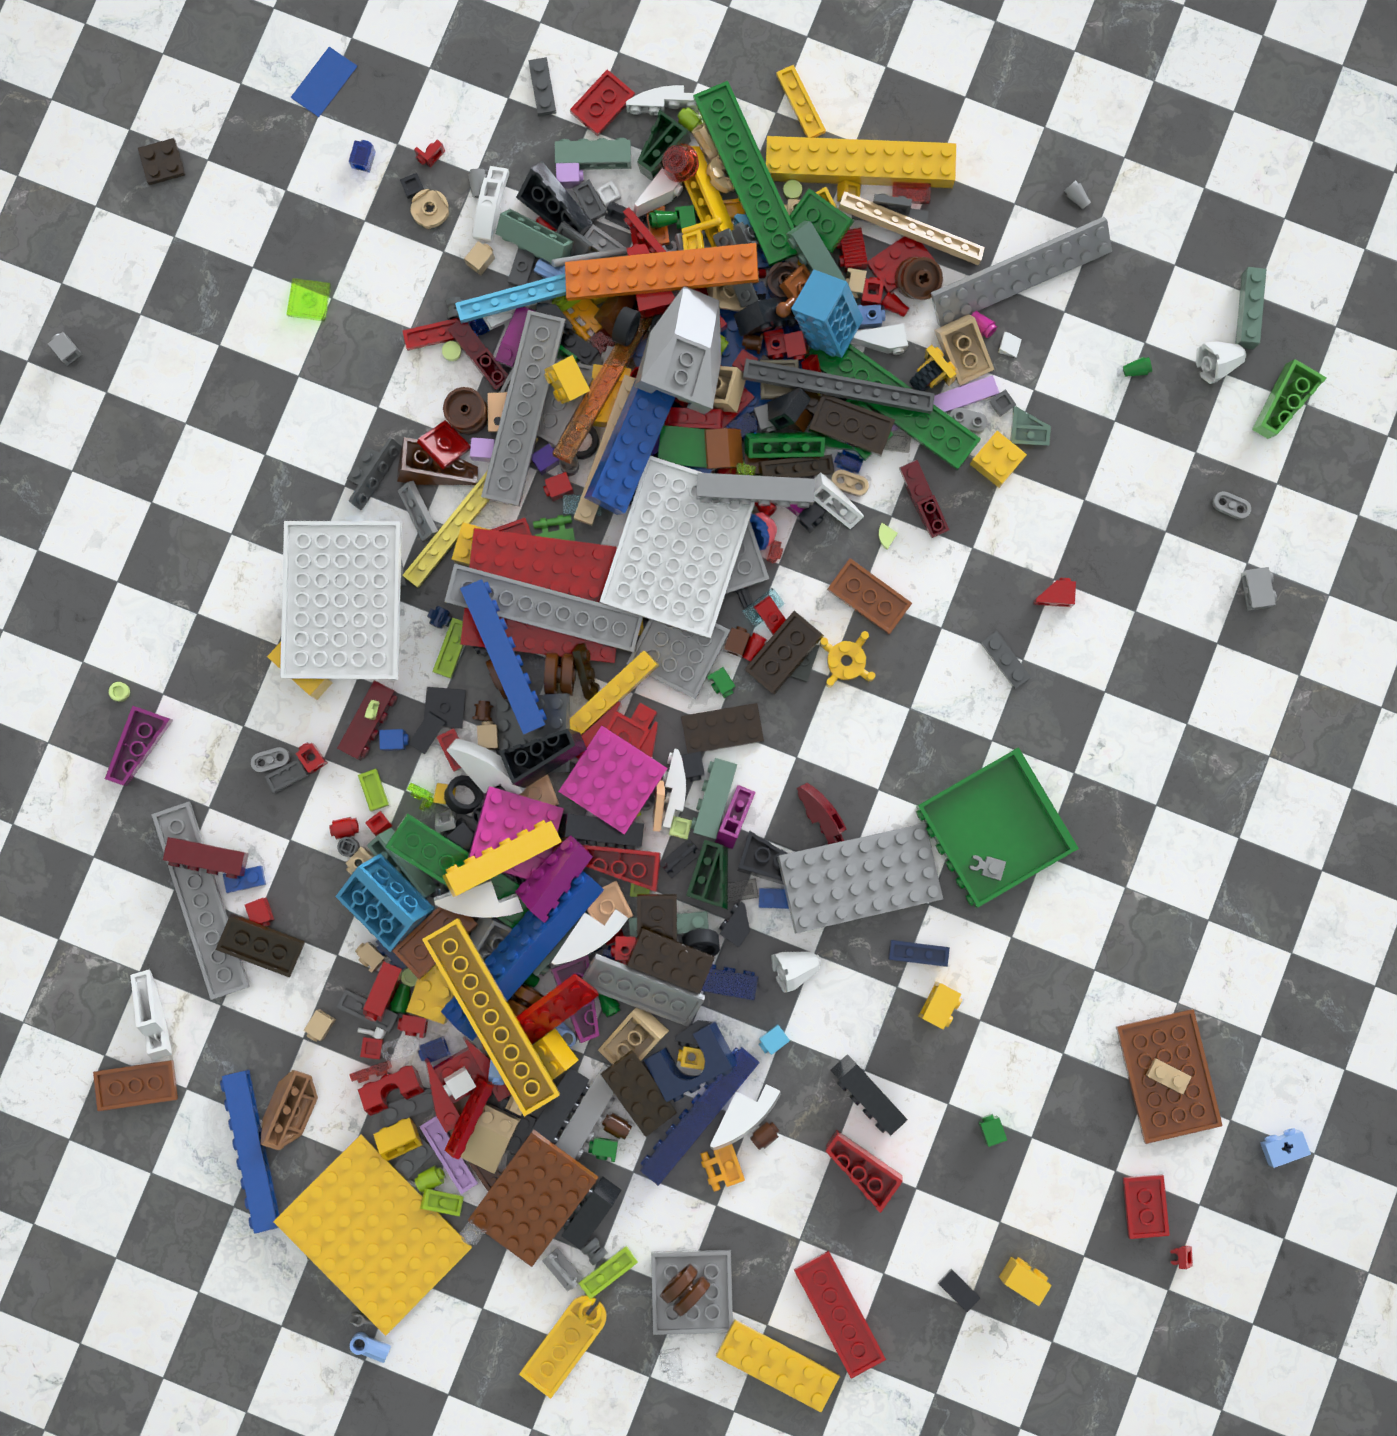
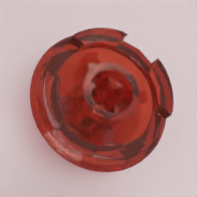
M683 143L669 147L664 152L662 158L665 175L675 182H684L695 176L699 168V161L694 148Z

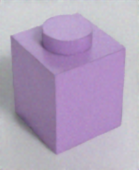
M556 163V178L564 188H573L579 185L580 181H584L583 170H580L579 163Z
M472 438L471 460L490 462L495 439Z

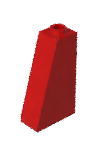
M634 244L626 248L628 256L650 253L645 244ZM672 291L636 294L642 319L664 314L675 298Z

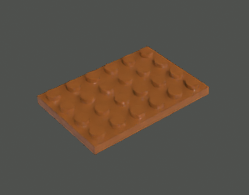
M1194 1009L1116 1026L1145 1144L1223 1126ZM1154 1058L1191 1076L1184 1094H1180L1146 1076Z
M533 1130L468 1221L533 1267L597 1181L598 1176Z

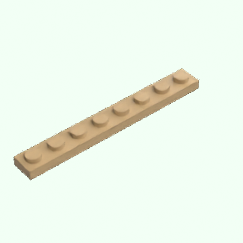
M844 191L838 207L839 210L973 264H980L985 247Z
M624 375L574 515V520L593 525L599 505L585 499L584 496L636 378Z

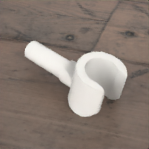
M376 1027L375 1031L358 1028V1033L368 1034L376 1039H383L387 1032L379 1027Z

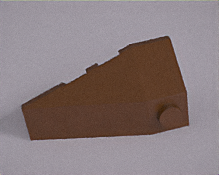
M636 294L608 297L595 314L594 318L611 337L620 311L624 307L635 309L637 303Z
M403 438L397 482L407 483L414 481L415 485L477 484V466L458 458L442 469L417 443V439Z

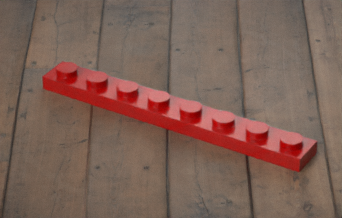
M630 207L623 211L625 216L624 222L629 228L634 227L637 231L636 236L642 243L645 241L650 246L648 248L650 253L666 252ZM720 316V331L723 332L727 328V323Z

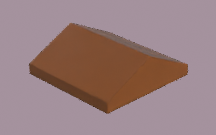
M722 428L704 430L707 469L743 468L741 429Z

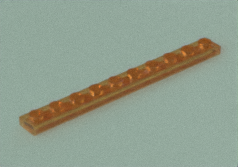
M655 316L640 318L637 333L629 346L619 343L615 344L590 387V391L587 392L553 451L554 457L571 464Z

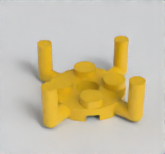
M862 632L855 643L842 641L834 646L828 643L826 637L821 638L819 645L829 652L827 664L832 673L826 681L828 688H831L837 679L851 680L859 675L868 682L873 681L875 673L864 669L866 655L861 648L869 637L868 632ZM849 656L852 659V664L844 666L841 663V658Z

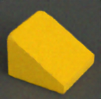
M848 180L838 183L837 201H841L844 191L860 197L861 184Z
M437 783L433 803L446 804L444 792L448 784ZM456 787L453 790L454 797L456 794Z

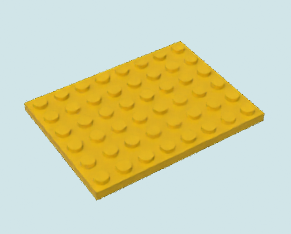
M362 1134L273 1221L385 1336L472 1248L439 1212L420 1209L423 1196L387 1160L380 1156L379 1151Z

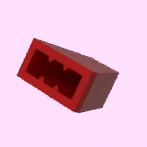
M383 962L363 1008V1014L366 1015L365 1018L376 1022V1020L382 1021L401 982L402 969Z

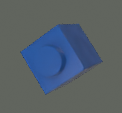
M379 730L380 750H406V745H409V735L406 734L405 730Z

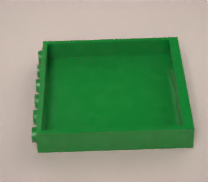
M1019 747L916 806L917 811L915 812L918 818L926 823L927 828L925 829L930 838L934 837L937 845H935L940 855L944 854L946 857V866L950 872L954 871L957 876L955 879L960 889L964 888L967 893L965 896L970 906L974 905L975 908L982 906L1079 849ZM972 856H979L983 861L986 860V856L1005 861L1006 864L1001 881L981 875L982 869L971 870L969 866L976 867L978 865V861L972 859Z

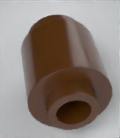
M612 1113L611 1116L607 1114L601 1124L605 1126L604 1131L618 1139L622 1138L624 1140L632 1128V1125L628 1124L629 1121L615 1113Z
M766 1121L752 1133L753 1136L750 1139L759 1150L765 1149L779 1138L777 1133L780 1131L773 1122L769 1124Z

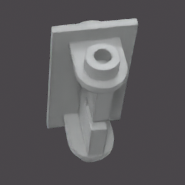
M558 1248L542 1260L567 1292L577 1286V1283L583 1279Z

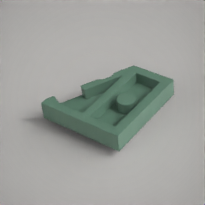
M1013 406L1010 441L1013 444L1049 446L1051 426L1019 407Z

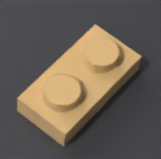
M1156 1058L1153 1059L1146 1074L1147 1077L1180 1094H1184L1191 1079V1076Z

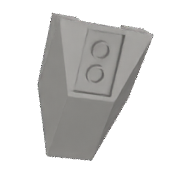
M685 286L680 290L649 333L634 387L651 394L658 390L689 402L687 408L702 414H706L713 409L721 365L719 300Z

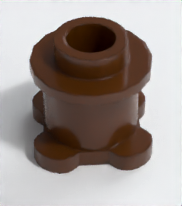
M761 333V335L750 334L744 336L742 346H745L746 351L747 349L756 350L757 354H760L764 333Z
M479 700L478 704H474L476 710L475 716H472L473 720L492 721V718H490L491 708L494 706L490 705L489 701Z

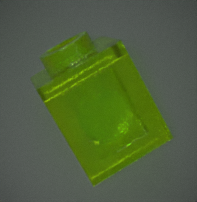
M410 782L407 790L411 791L410 795L419 800L422 797L424 798L419 809L423 811L426 808L429 809L434 800L432 798L433 793Z

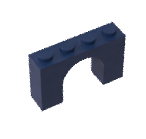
M716 1022L701 1028L693 1034L705 1058V1066L701 1074L692 1076L680 1071L666 1047L644 1060L666 1102L672 1099L676 1102L685 1097L684 1093L687 1091L694 1093L701 1088V1084L706 1082L709 1085L717 1080L716 1076L722 1074L724 1077L734 1071L733 1067L738 1063Z

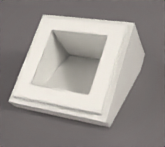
M1004 332L998 353L1016 358L1022 339Z

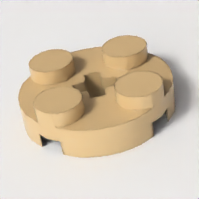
M718 155L708 164L707 176L710 175L712 179L710 182L717 190L723 193L734 192L732 183Z
M424 189L413 197L411 214L419 225L426 229H431L441 225L449 216V205L441 192ZM427 205L435 206L432 212H426Z

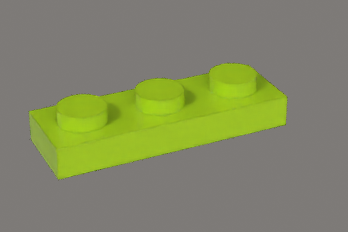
M452 618L433 668V673L452 679L464 646L460 645L463 621Z
M626 1245L583 1278L578 1284L589 1299H592L636 1265L638 1260Z

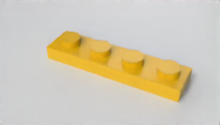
M794 65L776 72V76L806 137L816 138L826 133V129Z

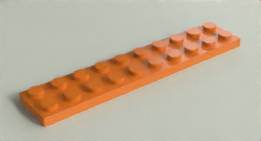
M756 243L565 262L567 301L675 291L681 290L684 286L696 289L759 282Z

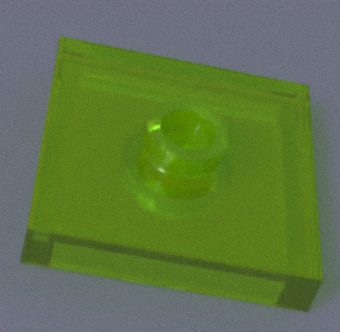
M292 278L286 315L288 317L325 321L331 284Z

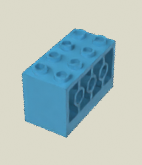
M814 269L791 308L809 347L814 350H823L832 357H843L863 321L848 282Z
M381 853L359 865L335 896L389 952L400 944L435 909Z

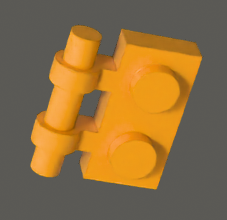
M583 299L573 305L571 308L574 312L571 314L567 310L562 312L572 324L573 329L576 331L575 334L586 342L591 338L587 333L589 330H592L596 335L603 329L594 318L599 308L590 299ZM580 317L585 325L581 326L576 319Z
M732 1144L718 1150H713L715 1157L712 1158L709 1157L707 1151L700 1153L702 1167L706 1169L708 1175L707 1181L712 1186L714 1192L721 1189L719 1182L724 1180L726 1187L745 1181ZM718 1163L721 1174L718 1175L715 1174L713 1164Z

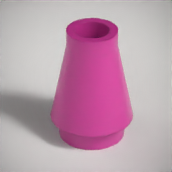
M978 311L972 313L971 316L975 317L982 337H991L997 330L995 322Z

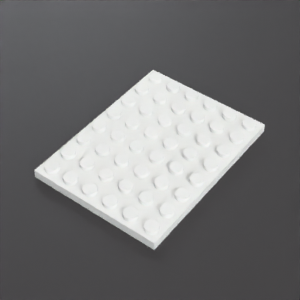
M650 456L639 480L600 603L711 639L755 502H751V505H741L739 501H731V504H721L720 500H712V503H702L700 499H696L697 475L702 472Z
M284 521L280 678L398 680L402 522Z

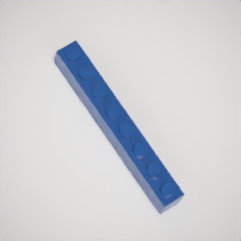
M483 579L460 588L523 734L544 726V721L547 720L544 710H539L536 704L539 702L536 692H531L529 688L531 680L528 673L523 674L520 666L524 664L520 655H515L512 649L516 647L511 636L507 637L505 630L508 627L504 618L499 619L497 612L500 609L496 600L492 601L489 593H492L488 581L484 583Z
M250 1070L222 1076L220 1086L222 1092H225L226 1095L224 1105L230 1115L228 1120L230 1131H233L234 1139L232 1140L233 1148L238 1153L236 1163L238 1170H241L242 1173L241 1187L246 1192L245 1207L250 1211L249 1226L250 1229H253L254 1234L277 1229L279 1227L273 1221L279 1216V1210L266 1147L261 1145L262 1128Z

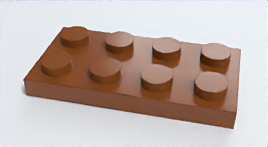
M851 558L827 588L829 592L889 635L912 605V602Z
M438 907L392 951L420 980L436 965L422 940L423 938L457 918L460 919L468 934L478 924L470 916L453 913Z
M173 1060L93 1072L97 1111L178 1099Z

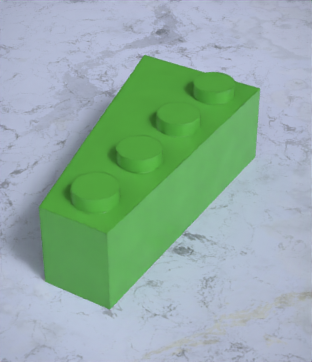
M1296 359L1286 363L1252 430L1267 439L1276 436L1327 377Z

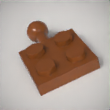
M804 264L798 266L779 285L789 298L786 302H780L776 306V314L779 317L785 318L790 315L791 307L811 275Z

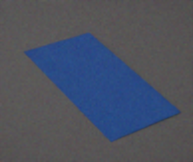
M329 46L290 98L317 117H320L357 68V65Z

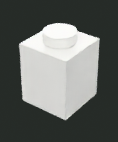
M465 1066L444 1078L446 1084L443 1087L448 1096L453 1095L455 1099L476 1087Z

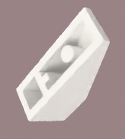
M663 167L634 204L633 212L637 217L672 202L675 196L678 197L682 192L683 186L681 184L683 177Z
M904 323L857 331L851 341L853 344L887 354L893 353V355L903 354L908 348Z
M820 472L814 478V501L845 526L851 529L864 517L846 495L825 475Z

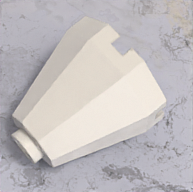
M1207 342L1202 344L1201 347L1197 348L1196 352L1197 368L1201 366L1203 372H1199L1201 378L1209 384L1218 382L1245 362L1246 351L1239 344Z
M779 952L771 955L773 971L777 970L778 974L776 977L777 983L784 993L797 989L820 970L821 960L819 955H815L814 952Z

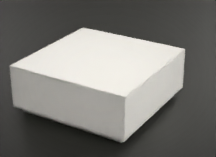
M612 180L596 189V193L605 207L612 204V201L616 202L621 199V195Z

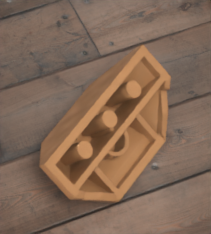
M292 1070L278 1082L262 1119L261 1145L281 1150L285 1145L303 1134L318 1099L311 1075Z

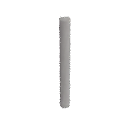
M625 247L553 259L551 263L553 267L564 266L565 262L626 255Z

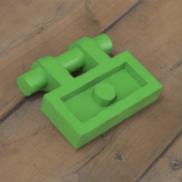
M558 515L557 518H540V521H534V529L542 528L543 532L535 534V536L575 541L573 528H565V524L572 523L571 515ZM559 525L560 530L548 531L549 526Z

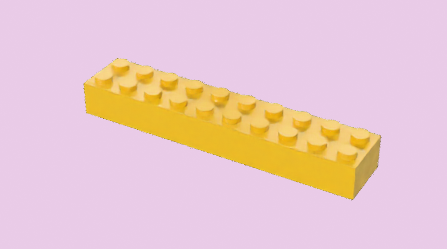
M767 136L766 166L773 181L779 182L796 180L805 183L838 184L848 180L861 185L953 188L956 177V143Z
M457 918L423 938L425 946L524 1117L560 1096V1092L460 919Z

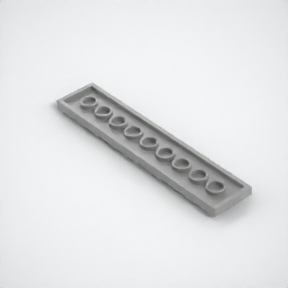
M1101 217L931 292L938 325L942 327L965 315H970L975 311L993 305L1112 252L1107 219Z
M531 310L527 312L481 495L482 498L520 507L550 384L545 379L544 374L546 372L544 369L556 363L566 323L564 318Z
M458 564L453 566L444 600L446 603L468 608L460 588L483 579L484 583L488 581L492 593H489L491 600H496L500 611L497 612L499 617L634 652L642 616L606 604Z
M191 802L151 814L163 852L165 851L168 837L204 844ZM180 864V867L168 865L210 999L214 1000L250 987L241 959L215 950L228 917L214 874L206 873L207 869L199 868V871L187 869L188 865Z

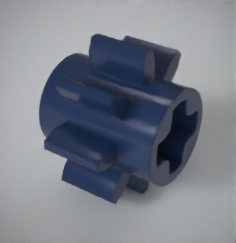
M437 606L435 610L431 608L427 615L431 619L429 624L439 629H442L444 625L449 627L452 620L449 617L450 611L440 606Z

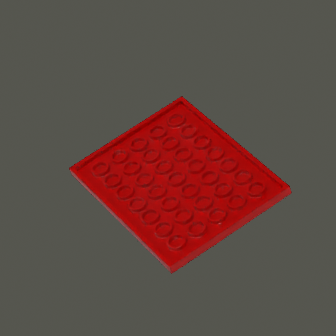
M474 528L469 568L600 603L617 547ZM464 608L460 645L485 647L470 610ZM504 618L508 627L505 630L507 637H512L516 646L512 648L513 651L546 655L547 652L558 653L559 657H562L564 653L573 654L572 651L578 644L585 643L587 650L590 652V660L615 663L616 648Z

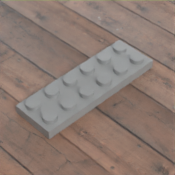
M599 954L594 956L582 977L584 981L597 989L598 993L687 1027L705 999L703 994L690 991Z

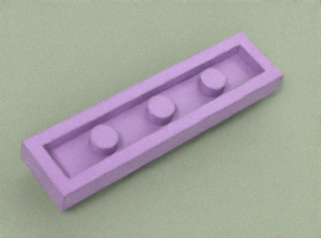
M437 1116L421 1125L420 1129L460 1194L477 1185L478 1181L466 1161L462 1158L459 1160L455 1159L444 1151L450 1135L448 1132H445Z

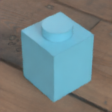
M777 1024L759 1038L761 1041L759 1046L765 1054L769 1051L772 1055L790 1040Z

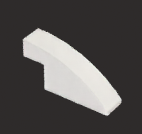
M455 739L448 747V753L484 794L489 786L496 787L499 784L507 792L517 795L526 789L512 785L501 756L493 751L462 739Z
M491 879L455 897L452 896L451 892L434 897L435 905L465 916L488 918L523 912L517 894L497 899Z
M615 909L607 923L603 925L587 913H584L551 963L554 965L562 964L588 955L609 941L629 918Z
M146 970L130 975L136 1027L145 1036L147 1055L152 1060L172 1055L166 1019L151 971Z
M766 1084L758 1102L736 1092L710 1144V1148L712 1150L721 1149L738 1141L754 1130L773 1109L781 1092Z

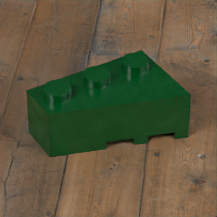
M661 110L657 114V120L651 128V134L648 141L645 142L637 161L640 173L653 181L663 167L667 169L672 164L674 154L691 142L688 130Z
M704 840L686 896L728 910L727 847Z

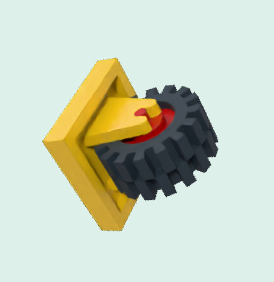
M930 345L926 349L924 358L927 361L917 369V373L909 381L915 390L925 391L929 387L932 389L942 380L948 386L955 382L956 368L950 361L948 363L943 358L944 354L938 347L934 348L933 345Z

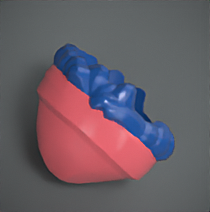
M762 512L751 514L749 520L759 550H765L774 542L777 526L773 519Z

